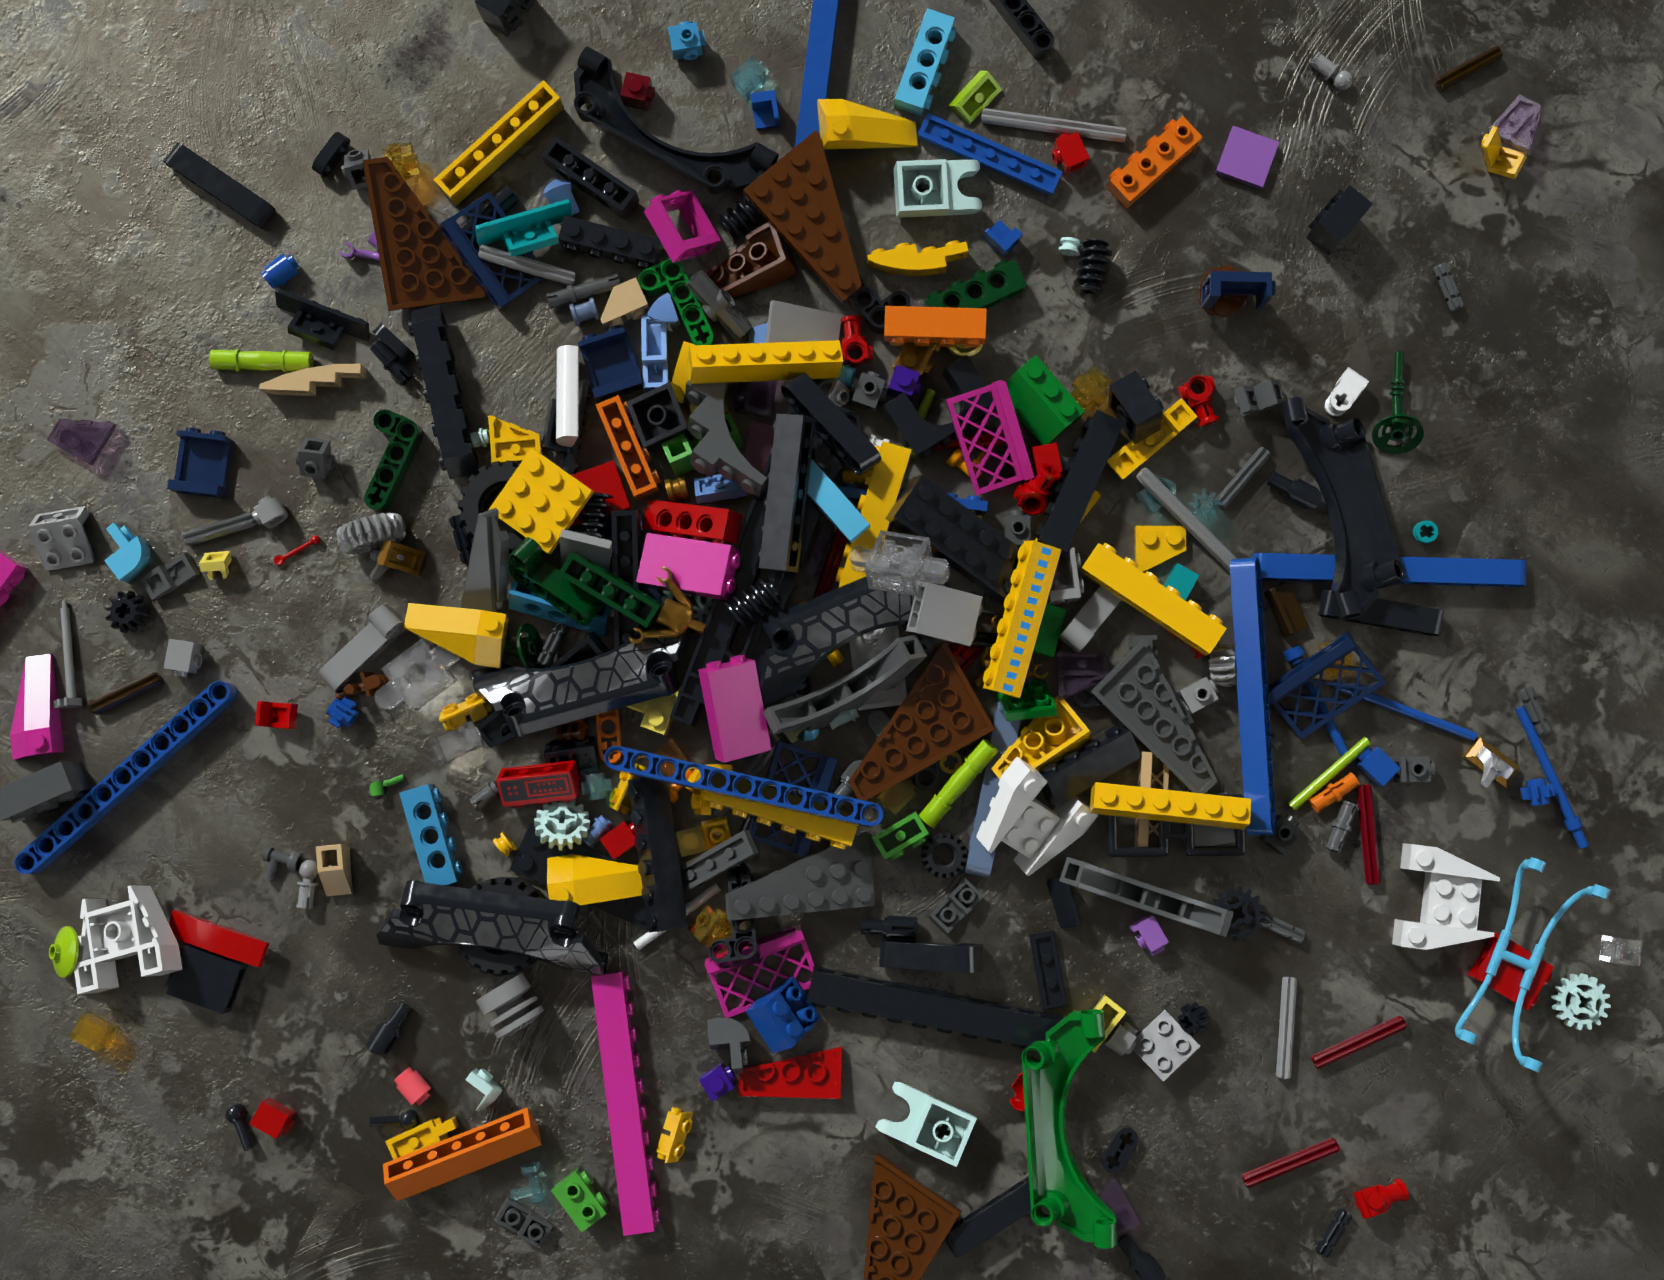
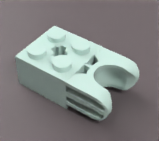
M939 159L896 162L893 169L896 218L970 215L982 211L981 200L961 194L957 185L960 179L972 177L980 170L979 161ZM918 185H922V189H926L924 193L916 189Z
M895 1081L892 1086L893 1091L909 1104V1116L902 1122L881 1119L877 1121L875 1127L886 1135L957 1167L977 1117L902 1082ZM943 1124L948 1125L949 1135L944 1134L943 1137H939V1132L935 1130L936 1127H941Z

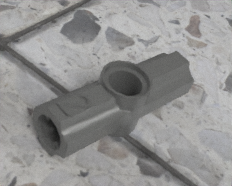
M703 270L698 271L686 283L687 288L702 303V307L708 317L715 322L718 321L735 340L743 337L752 327V324L736 308L735 301L726 290L719 289Z

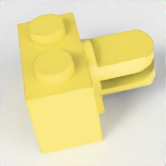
M681 687L670 696H662L626 707L645 714L640 725L641 727L667 736L673 720L670 718V714Z

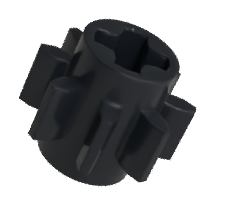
M1195 1002L1191 1005L1188 1003L1180 1008L1183 1014L1178 1016L1179 1024L1185 1032H1189L1193 1036L1196 1033L1202 1034L1208 1030L1206 1024L1211 1019L1208 1010L1204 1006L1198 1005V1002Z

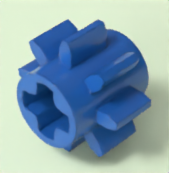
M344 697L342 701L336 698L327 709L326 714L331 717L328 722L340 729L343 725L350 727L359 714L354 709L357 704L349 698Z
M1546 778L1526 780L1527 787L1520 788L1522 800H1529L1530 806L1549 804V797L1555 796L1554 784H1547Z

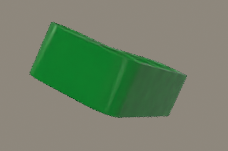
M668 259L643 270L638 278L642 292L646 296L654 297L669 291L692 343L695 345H715L712 329L697 297L686 286L689 279L680 261L673 263L671 259ZM675 268L679 270V274L676 277L667 276V272L670 269ZM650 278L657 280L653 287L644 286L646 280ZM685 290L690 293L688 298L684 300L677 298V294L680 291ZM695 312L700 315L699 319L695 322L687 320V316L690 313ZM697 330H702L704 337L707 338L706 343H702Z

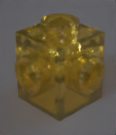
M411 141L402 144L392 143L382 149V156L390 159L404 180L420 174L419 162Z
M1092 366L1084 376L1080 374L1071 386L1075 389L1071 396L1082 408L1089 412L1094 405L1099 407L1108 395L1105 391L1112 383V380Z
M707 905L687 929L702 944L709 948L714 941L726 939L732 932V925L728 922L727 914L720 908L715 911Z

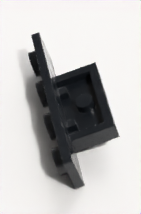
M279 288L275 291L277 307L295 314L287 326L288 333L333 351L345 333L368 341L370 338L369 323L359 317L342 313L338 309L329 308L314 300L300 297L290 291H284Z
M585 378L579 380V436L574 446L567 447L556 443V399L553 398L549 401L541 446L543 449L565 453L562 469L570 475L575 474L578 468L576 455L583 441V436L580 435L581 427L585 424L587 418V411H584L585 404L591 395L590 380Z

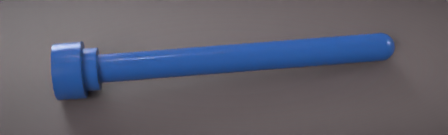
M1301 644L1283 652L1287 662L1290 661L1291 665H1295V667L1306 659L1304 656L1306 652ZM1312 682L1305 683L1304 685L1309 695H1316V684ZM1318 701V712L1328 714L1330 711L1326 703ZM1332 719L1325 726L1339 754L1343 756L1349 749L1334 719Z

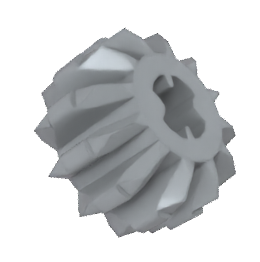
M1227 644L1215 646L1209 654V670L1214 685L1223 687L1237 685L1235 646Z

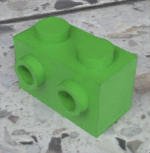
M915 811L872 836V839L883 858H890L893 861L904 854L902 849L912 845L915 848L925 842L924 836L929 833Z
M578 1167L557 1183L551 1191L582 1233L606 1215L610 1208L608 1207L609 1201L602 1191L597 1192L592 1185L594 1180L586 1170L582 1171Z

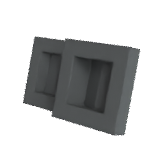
M183 553L165 566L156 567L141 577L140 580L151 600H155L183 586L201 573L190 554Z

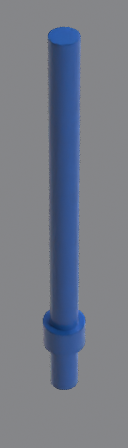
M1339 687V691L1349 694V698L1353 697L1354 688ZM1370 693L1362 699L1472 742L1477 737V733L1374 693Z
M1525 705L1516 708L1515 711L1549 784H1554L1555 798L1566 819L1564 823L1567 830L1572 832L1579 849L1589 846L1581 829L1583 824L1579 816H1575Z

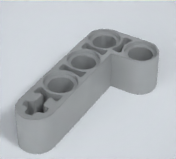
M1100 585L1062 630L1059 639L1076 653L1080 652L1094 636L1096 630L1121 602V599Z
M382 604L376 608L368 617L370 623L319 670L318 674L335 692L343 689L405 631V621L390 606Z

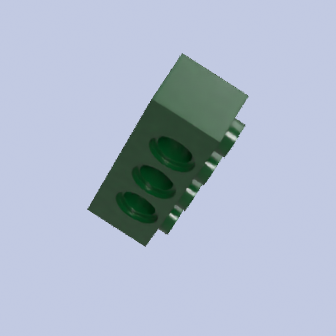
M1005 259L996 263L994 269L985 272V270L976 272L971 276L972 279L964 283L962 280L951 284L949 286L950 289L942 293L938 290L929 294L927 300L924 301V307H947L945 305L946 301L955 300L959 305L957 308L989 309L1024 293L1028 285L1015 259L1009 262ZM998 279L1003 283V286L1001 288H994L990 281ZM972 289L978 290L981 296L973 299L968 295V291Z
M577 552L569 554L558 575L646 628L651 626L663 606L660 602Z

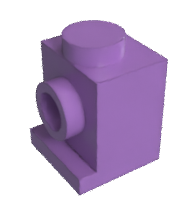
M1151 914L1128 926L1130 931L1137 932V935L1134 937L1141 949L1146 948L1152 956L1162 952L1165 949L1163 945L1169 942L1155 917Z

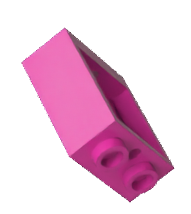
M678 190L668 196L658 195L650 201V206L644 211L673 263L708 254L721 241L693 190L684 192ZM679 210L694 238L683 240L667 212Z

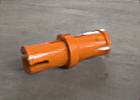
M1350 772L1336 783L1328 784L1326 786L1327 789L1310 798L1309 803L1314 811L1319 813L1335 801L1337 803L1340 802L1344 795L1359 787L1360 783L1356 776Z

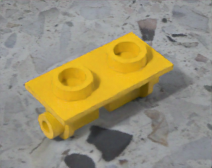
M474 693L469 695L460 704L451 703L445 706L442 712H440L439 721L443 722L446 731L451 730L453 732L469 725L466 718L467 715H470L472 721L475 722L489 716L493 708Z
M639 765L637 768L639 771L648 769L642 765ZM620 772L619 778L621 780L618 787L614 788L610 794L609 802L611 803L609 807L616 811L619 809L620 812L628 815L629 811H632L631 800L627 791L628 780L639 778V776Z
M672 1107L671 1111H668L663 1129L670 1131L671 1134L669 1136L661 1133L656 1149L658 1153L657 1158L665 1160V1163L679 1161L685 1150L684 1142L686 1135L692 1127L691 1119L693 1112H681L682 1109Z

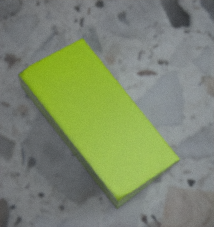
M979 71L948 106L970 125L1002 91V88L989 71Z

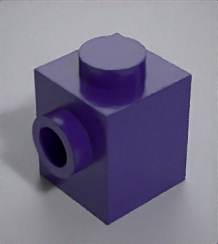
M896 365L888 386L887 395L896 398L905 392L911 401L913 395L918 396L923 383L919 381L920 373Z
M723 1062L701 1074L699 1078L711 1101L734 1089L736 1084L734 1082L736 1076L731 1067H726Z

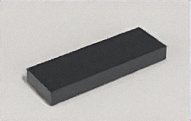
M1054 930L1028 934L1042 1010L1068 1007Z

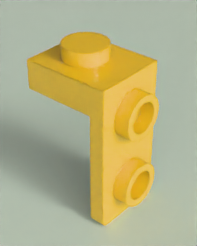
M1493 126L1489 134L1484 135L1481 142L1487 171L1516 179L1526 160V153L1502 147L1499 128Z

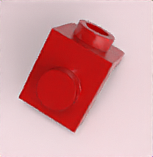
M258 701L255 725L296 729L298 704Z

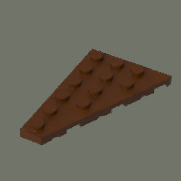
M815 130L743 190V194L843 304L861 289L862 284L820 135Z
M382 157L363 160L388 311L486 298L484 290L480 287L390 159Z
M944 643L939 648L848 782L859 800L867 801L995 730L947 643Z
M878 1153L874 1158L864 1279L921 1280L962 1210Z

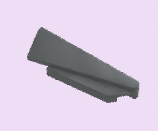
M497 508L478 515L460 608L497 612L496 601L499 603L507 600L510 538L506 530L500 531L499 511Z

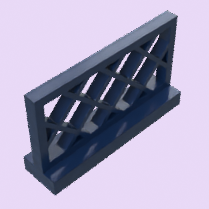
M487 192L452 217L443 221L439 228L499 310L543 278L539 276L534 279L523 278L522 271L519 272V277L505 274L506 266L502 267V273L493 272L488 267L489 261L478 258L479 251L473 245L474 236H476L475 226L477 219L497 220L496 213L500 218L507 217L491 193ZM486 200L493 207L492 217L478 215L479 205ZM475 208V214L468 213ZM462 216L474 218L472 231L461 229L456 220ZM466 234L471 235V240H469ZM532 252L522 254L523 257L527 255L529 259L538 261ZM496 276L501 277L500 282L498 281V279L496 278ZM504 278L518 280L517 291L510 296L503 288ZM522 281H523V282H528V283L525 284L523 287H521Z
M1347 631L1268 685L1269 703L1275 706L1302 740L1384 685L1386 680L1356 644L1353 636ZM1352 651H1355L1360 657L1358 667L1343 665L1345 656ZM1327 668L1339 669L1337 681L1322 679L1323 671ZM1342 670L1358 671L1356 683L1341 682ZM1361 672L1372 673L1377 681L1369 686L1359 684ZM1307 682L1318 683L1316 695L1302 694V685ZM1321 684L1336 686L1334 698L1319 696ZM1339 687L1354 688L1353 697L1349 700L1338 699ZM1286 696L1296 697L1295 710L1284 708L1279 701ZM1300 698L1315 700L1313 712L1298 710ZM1318 701L1333 703L1332 711L1328 714L1316 713ZM1297 715L1312 717L1311 725L1301 730L1296 724Z
M777 741L765 779L772 780L774 775L782 772L787 784L794 785L805 779L810 789L827 792L837 759ZM782 747L791 750L795 760L784 766L779 759ZM796 752L801 753V754H805V755H803V756H801V757H798V755H797ZM809 756L817 758L815 769L806 773L801 761ZM797 763L803 776L791 782L785 769ZM792 791L793 795L798 796L796 791ZM817 797L813 801L824 804L825 799ZM753 816L749 828L753 840L807 857L812 840L805 838L806 833L796 830V834H793L791 846L783 844L778 836L782 832L781 828L775 830L773 824H771L769 827L772 833L765 837L755 835L757 825L760 823L756 822L757 817ZM774 836L776 841L770 840L769 838Z

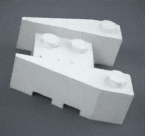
M1016 757L999 780L998 785L1000 788L996 797H992L989 804L991 810L986 821H982L976 838L990 853L994 851L1001 841L1017 850L1019 853L1014 858V861L1027 876H1030L1080 838L1095 821L1098 814L1090 813L1089 804L1077 795L1063 804L1055 806L1053 810L1035 799L1048 781L1033 766Z
M1403 843L1400 868L1425 872L1420 922L1395 919L1392 944L1401 947L1429 950L1494 937L1493 932L1477 930L1482 879L1500 882V877L1438 847Z
M127 886L129 901L108 907L106 899H82L80 919H83L82 934L78 936L80 951L79 959L74 969L77 994L100 993L118 988L119 983L115 960L137 954L141 977L162 976L183 970L179 944L151 886Z

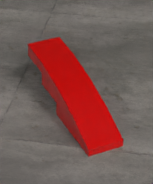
M173 910L169 920V925L176 939L252 966L262 967L270 944L269 942L232 927H224L210 920L197 918L180 910Z

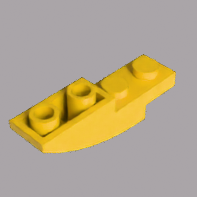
M959 240L946 243L945 247L936 248L935 246H930L918 253L916 244L909 245L906 242L896 245L895 249L885 251L884 248L873 250L870 255H867V265L875 270L893 275H937L946 273L947 262L967 258L968 247L966 241L960 243Z

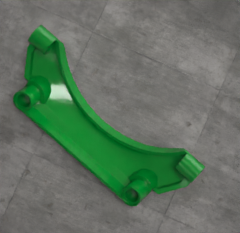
M1098 1009L1074 1010L1046 1032V1041H1035L1022 1053L1031 1217L1039 1226H1048L1054 1220H1057V1227L1084 1242H1094V1246L1097 1248L1108 1249L1117 1246L1116 1216L1090 1188L1082 1176L1071 1152L1066 1128L1067 1099L1076 1071L1091 1050L1105 1040L1104 1011ZM1032 1050L1039 1052L1041 1060L1034 1058ZM1041 1206L1046 1207L1050 1211V1215L1045 1214Z

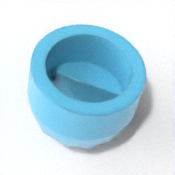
M805 728L800 733L802 742L816 739L819 735V729L807 731Z

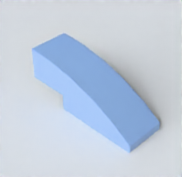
M641 315L644 393H647L670 382L667 323L653 320L648 315Z

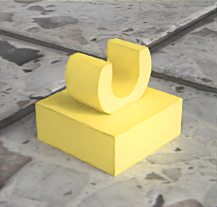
M230 551L205 553L199 562L201 572H207L208 578L213 580L216 576L215 571H220L223 579H226L229 574L228 566L232 561Z

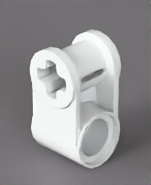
M1348 367L1325 401L1324 408L1326 413L1332 417L1342 416L1360 396L1369 380ZM1337 400L1341 402L1340 407L1336 405Z

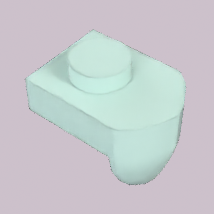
M475 1068L465 1079L486 1095L478 1105L477 1112L492 1104L502 1092L501 1087L492 1080L493 1076L482 1068L480 1070Z

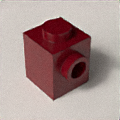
M626 72L620 95L623 104L627 107L648 111L649 102L653 101L655 95V87L652 86L651 78Z

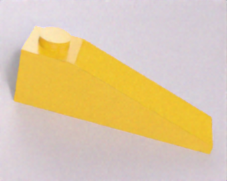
M844 99L817 100L820 139L824 150L918 146L915 121Z
M408 603L404 628L466 659L474 665L500 669L509 618L506 614L491 611Z
M1061 695L1053 699L1057 707V715L1034 718L1027 727L1023 728L1020 732L1021 735L1015 743L1007 748L991 768L999 780L1016 757L1033 766L1040 773L1044 766L1050 763H1057L1064 759L1063 756L1066 753L1081 749L1087 741L1091 740L1090 730Z
M576 854L547 858V887L550 900H567L579 905H587L642 896L643 887L638 865Z

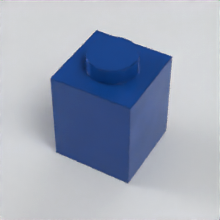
M1368 747L1357 757L1359 761L1355 764L1376 787H1383L1401 769L1379 747H1372L1371 749Z

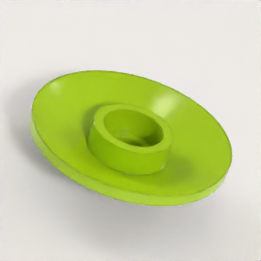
M71 926L61 928L54 944L49 948V958L52 959L56 974L61 978H67L73 973L79 955L78 936L75 929Z

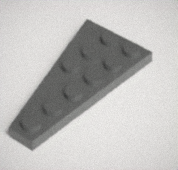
M1144 637L1091 692L1191 792L1205 794L1218 781L1169 683L1163 675L1147 639Z
M869 830L861 831L855 835L851 847L845 846V849L842 850L830 846L725 894L727 920L875 906Z

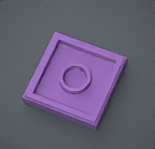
M1232 126L1215 173L1261 190L1279 142Z

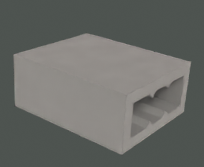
M918 581L906 631L971 646L977 633L976 623L978 616L982 612L983 606L981 602L983 596Z

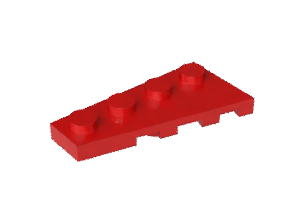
M842 1047L745 1068L744 1072L739 1073L738 1096L841 1099Z

